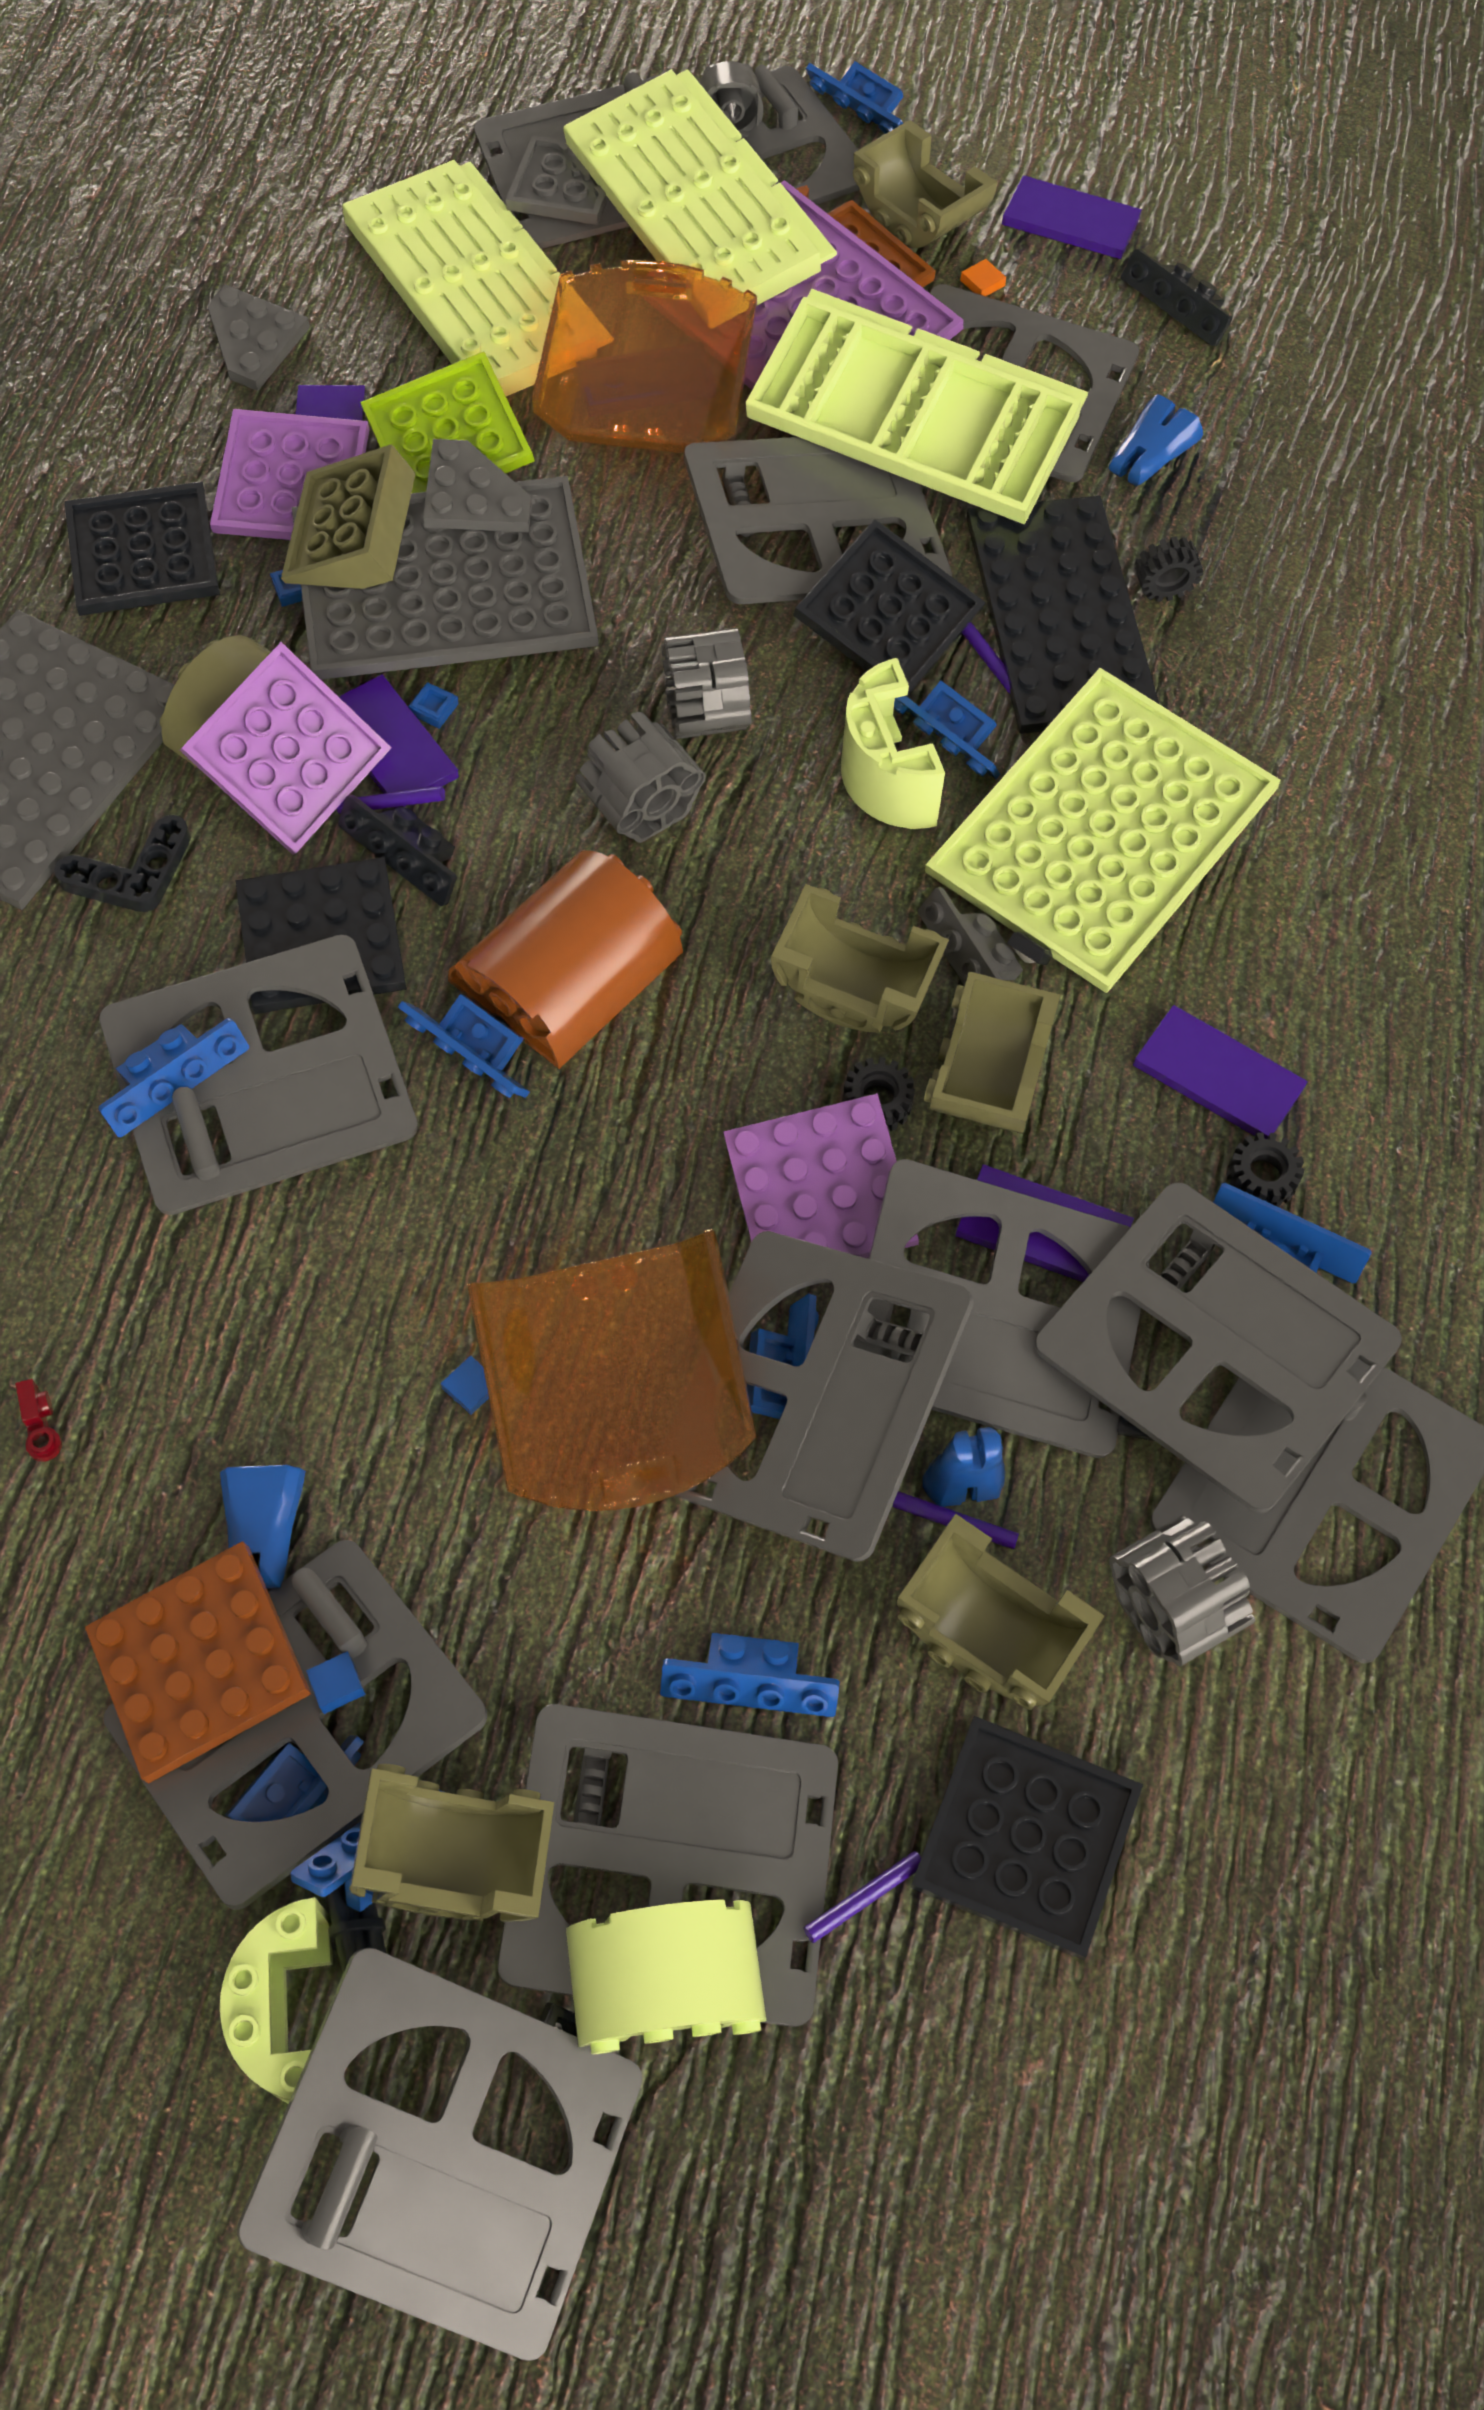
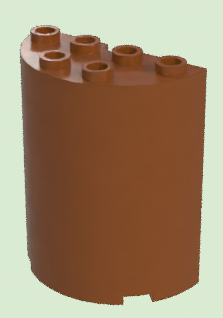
M585 850L577 853L456 962L448 971V982L495 1018L497 1016L502 1018L510 1029L524 1038L523 1041L560 1069L683 953L680 939L682 930L671 919L663 905L653 894L654 889L642 875L635 876L614 854L606 856L596 851Z

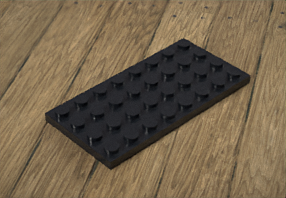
M1101 496L1036 502L1025 525L980 507L968 508L966 519L1001 660L1008 676L1010 696L1019 733L1043 732L1099 668H1102L1159 704Z

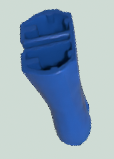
M1157 394L1148 401L1129 435L1114 454L1108 467L1109 470L1122 477L1131 468L1128 482L1136 487L1168 462L1201 440L1203 429L1199 417L1185 408H1179L1174 415L1176 405L1171 400Z
M990 1427L978 1428L976 1436L970 1437L966 1430L956 1432L943 1453L929 1464L927 1471L923 1475L922 1487L928 1497L936 1505L942 1507L961 1505L962 1502H965L967 1488L970 1490L971 1499L977 1502L999 1498L1006 1474L1000 1435L995 1429Z
M290 1465L227 1467L220 1472L227 1525L228 1549L244 1541L249 1546L256 1564L257 1554H260L259 1571L266 1588H281L286 1571L292 1528L306 1471Z

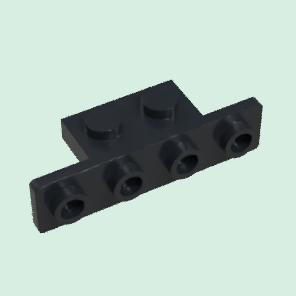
M1135 249L1121 274V279L1208 344L1217 346L1232 321V316L1221 309L1225 300L1216 294L1217 288L1207 281H1198L1192 276L1193 270L1184 264L1161 265L1141 249Z
M355 795L347 796L339 818V827L378 858L385 857V862L388 866L439 906L447 905L455 886L457 875L441 862L452 858L455 846L446 840L439 831L428 826L412 810L404 806L378 814Z

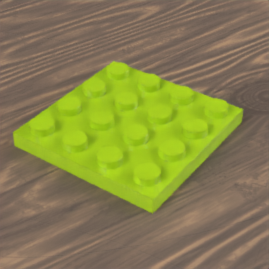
M485 351L360 402L379 447L382 448L392 444L416 473L411 494L427 491L433 439L468 440L505 474L535 462L533 453Z

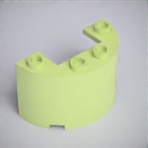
M893 658L868 670L859 678V684L854 691L850 692L846 706L841 758L843 783L852 800L863 811L879 821L908 829L936 827L945 771L933 743L898 752L894 743L901 742L902 735L893 716L895 698L908 695L909 685L898 659Z
M315 1897L290 1903L274 1911L260 1921L246 1935L230 1960L220 1995V2018L223 2035L234 2060L251 2080L287 2104H289L311 2050L288 2052L286 1970L333 1965V1954L328 1928L331 1926L330 1915Z
M725 1900L665 1904L612 1913L604 1923L596 1924V1918L567 1927L566 1934L578 2047L590 2046L591 2054L615 2052L620 2050L619 2042L626 2041L631 2036L644 2035L645 2044L673 2040L674 2030L692 2028L693 2037L722 2033L721 2028L732 2026L733 2035L761 2031L760 2022H766V2013L750 1902L744 1900L733 1901L734 1907H726Z

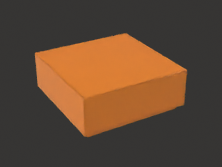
M984 259L962 271L960 281L973 293L988 296L1005 286L1006 276L987 259Z

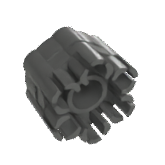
M738 628L664 637L665 640L664 644H661L662 657L665 656V660H663V668L666 675L664 677L665 687L675 686V688L665 689L668 709L671 712L672 728L675 727V730H673L675 739L746 730L749 724H751L749 679Z
M636 712L631 714V719L637 724V729L625 719L617 729L619 735L614 730L604 732L603 736L616 752L600 734L590 742L589 747L591 749L588 750V757L591 760L585 762L579 769L587 780L580 773L576 774L575 781L619 834H625L627 837L635 839L636 842L642 843L672 824L682 820L689 813L692 803L705 781L706 775L662 723L651 722L643 712Z
M1185 1515L1178 1517L1109 1557L1115 1593L1123 1610L1129 1616L1149 1649L1158 1658L1174 1662L1179 1667L1255 1623V1617L1250 1614L1253 1612L1252 1607L1246 1598L1250 1592L1248 1589L1250 1584L1244 1571L1241 1570L1215 1585V1581L1236 1570L1238 1564L1233 1558L1227 1556L1204 1570V1566L1226 1553L1225 1547L1221 1539L1217 1538L1200 1549L1195 1550L1196 1545L1215 1535L1216 1531L1206 1521L1196 1525L1189 1518L1186 1519Z

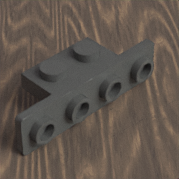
M942 887L935 888L918 909V914L928 930L935 931L941 937L949 939L944 955L964 986L969 971L1005 981L1015 980L1023 971L1015 958L1013 950L1007 946L996 929L994 921L986 913L960 914Z

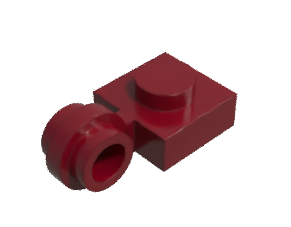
M33 1379L17 1382L15 1385L21 1418L28 1433L25 1443L26 1450L36 1461L46 1462L52 1460L59 1454L62 1448V1440L59 1434L48 1426L47 1416L53 1415L49 1394L47 1391L41 1392ZM49 1441L46 1446L39 1448L42 1442Z

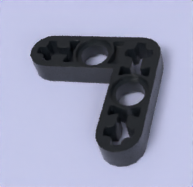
M168 815L159 819L154 825L132 870L78 855H69L60 859L55 865L54 872L57 881L64 891L138 912L151 911L160 904L190 844L191 837L187 823L177 815ZM166 834L171 835L169 840H167ZM162 857L168 860L166 865L160 869L148 867L149 862L154 858ZM76 870H79V871H80V874H74V873L76 872ZM111 877L118 880L117 884L111 889L105 890L98 887L99 883L105 878ZM147 886L150 893L144 892ZM136 893H142L140 897L136 895Z

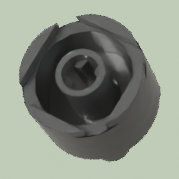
M725 61L706 67L704 75L700 80L701 86L741 133V139L747 137L749 131L755 126L756 128L758 127L763 117V102L759 82L752 67L735 61Z

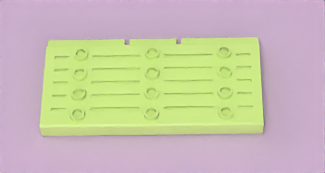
M671 69L563 127L568 147L596 183L605 191L612 204L710 330L821 271V264L837 255V251L781 183L776 184L778 182L776 176L744 138L741 139V133L688 69L677 75Z
M452 160L342 205L347 227L451 364L485 351L505 396L575 367V363L593 360L597 358L598 349L614 342L611 335L561 273L557 272V268L529 233L522 229L520 222L510 210L506 209L504 202L471 162L459 166L455 160Z
M811 289L808 296L802 298L746 401L747 417L1025 525L1079 418L1080 410L1088 396V392L988 354L984 355L982 361H978L977 358L980 355V351L919 328L914 336L909 335L912 330L911 325Z

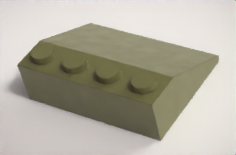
M392 444L306 473L281 576L284 583L365 589L393 580L416 473Z

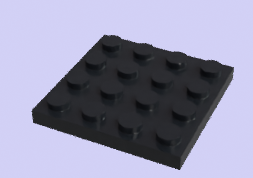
M203 481L64 501L75 601L79 616L220 595Z
M874 519L797 605L793 616L866 671L882 662L897 658L909 685L908 695H906V697H909L967 626L981 612L986 602Z
M385 857L235 880L246 963L336 935H347L356 943L373 995L407 990ZM356 975L343 979L349 995L362 992ZM267 990L257 991L251 995L254 1014L326 1003L313 996L291 991Z
M974 1716L910 1888L1084 1960L1087 1957L1143 1784Z

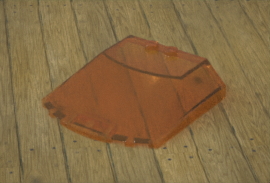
M626 260L621 261V267L602 269L600 263L590 265V271L574 275L572 270L560 274L532 395L533 412L568 441L684 453L685 448L692 443L727 440L736 433L757 306V295L748 289L743 293L732 287V280L723 276L718 281L704 276L703 269L663 261Z
M704 1230V1233L675 1244L520 1279L468 1284L507 1491L522 1498L546 1504L547 1506L571 1510L603 1511L643 1506L683 1493L708 1480L740 1456L756 1439L757 1435L715 1230Z

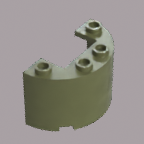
M911 120L854 152L853 178L859 186L873 218L906 246L919 248L928 245L985 210L994 198L997 181L975 166L966 171L965 188L930 163L931 134Z
M242 635L226 637L219 641H211L205 650L194 658L192 662L184 664L178 673V680L170 693L164 713L160 718L163 744L197 767L180 749L271 652L253 639Z
M805 884L771 956L772 969L781 986H787L788 984L796 992L793 999L802 1006L835 1024L854 1030L880 1033L883 1026H892L895 1031L908 1026L918 1013L949 939L941 937L935 931L923 930L913 926L907 945H904L893 937L878 935L864 929L857 923L837 919L841 897L833 895L827 889L815 888Z
M969 971L965 986L957 985L952 1007L958 1009L956 1024L951 1039L943 1038L938 1060L944 1061V1064L941 1065L940 1069H934L932 1078L929 1079L924 1101L931 1103L930 1110L1023 1134L1060 994Z
M955 1514L898 1597L897 1606L900 1613L897 1617L930 1647L928 1655L935 1662L947 1668L951 1665L966 1675L964 1677L965 1681L975 1690L987 1693L990 1689L1006 1698L1014 1700L1018 1705L1028 1710H1032L1034 1706L1047 1705L1105 1615L1068 1590L1058 1601L987 1553L985 1550L992 1538Z
M378 1764L377 1769L372 1768L370 1770L349 1888L354 1895L365 1897L366 1890L373 1892V1903L408 1912L445 1918L483 1921V1918L487 1919L499 1912L501 1913L500 1921L503 1922L525 1921L539 1917L554 1802L540 1800L541 1794L539 1792L526 1789L513 1790V1794H509L495 1802L483 1799L484 1793L471 1789H458L456 1794L439 1791L440 1786L436 1783L418 1781L417 1776L406 1775V1769L402 1766Z

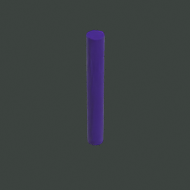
M971 622L962 634L1010 694L1009 680L1003 662Z
M443 786L357 798L371 809L378 810L444 801L445 791ZM345 800L337 808L339 814L342 812Z
M899 1491L892 1506L893 1508L945 1526L957 1514L991 1537V1542L1013 1550L1019 1533Z
M913 1851L804 1926V1932L809 1940L815 1943L915 1874L921 1856L916 1851Z

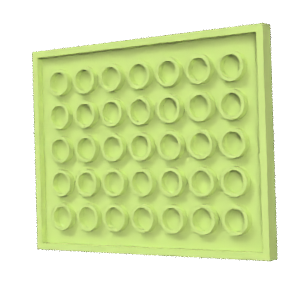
M1099 668L925 866V873L1012 931L1025 933L1030 939L1049 949L1054 959L1105 993H1108L1274 794L1281 780L1102 668Z

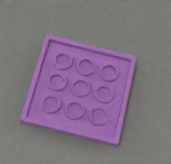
M233 409L210 522L212 532L290 540L294 526L292 507L299 506L306 473L366 453L370 430L368 421Z
M280 642L187 741L180 751L294 855L392 747Z
M878 1093L723 1132L751 1242L759 1233L771 1231L863 1258L869 1257L888 1174L892 1166L897 1162ZM917 1234L908 1241L905 1248L919 1245Z

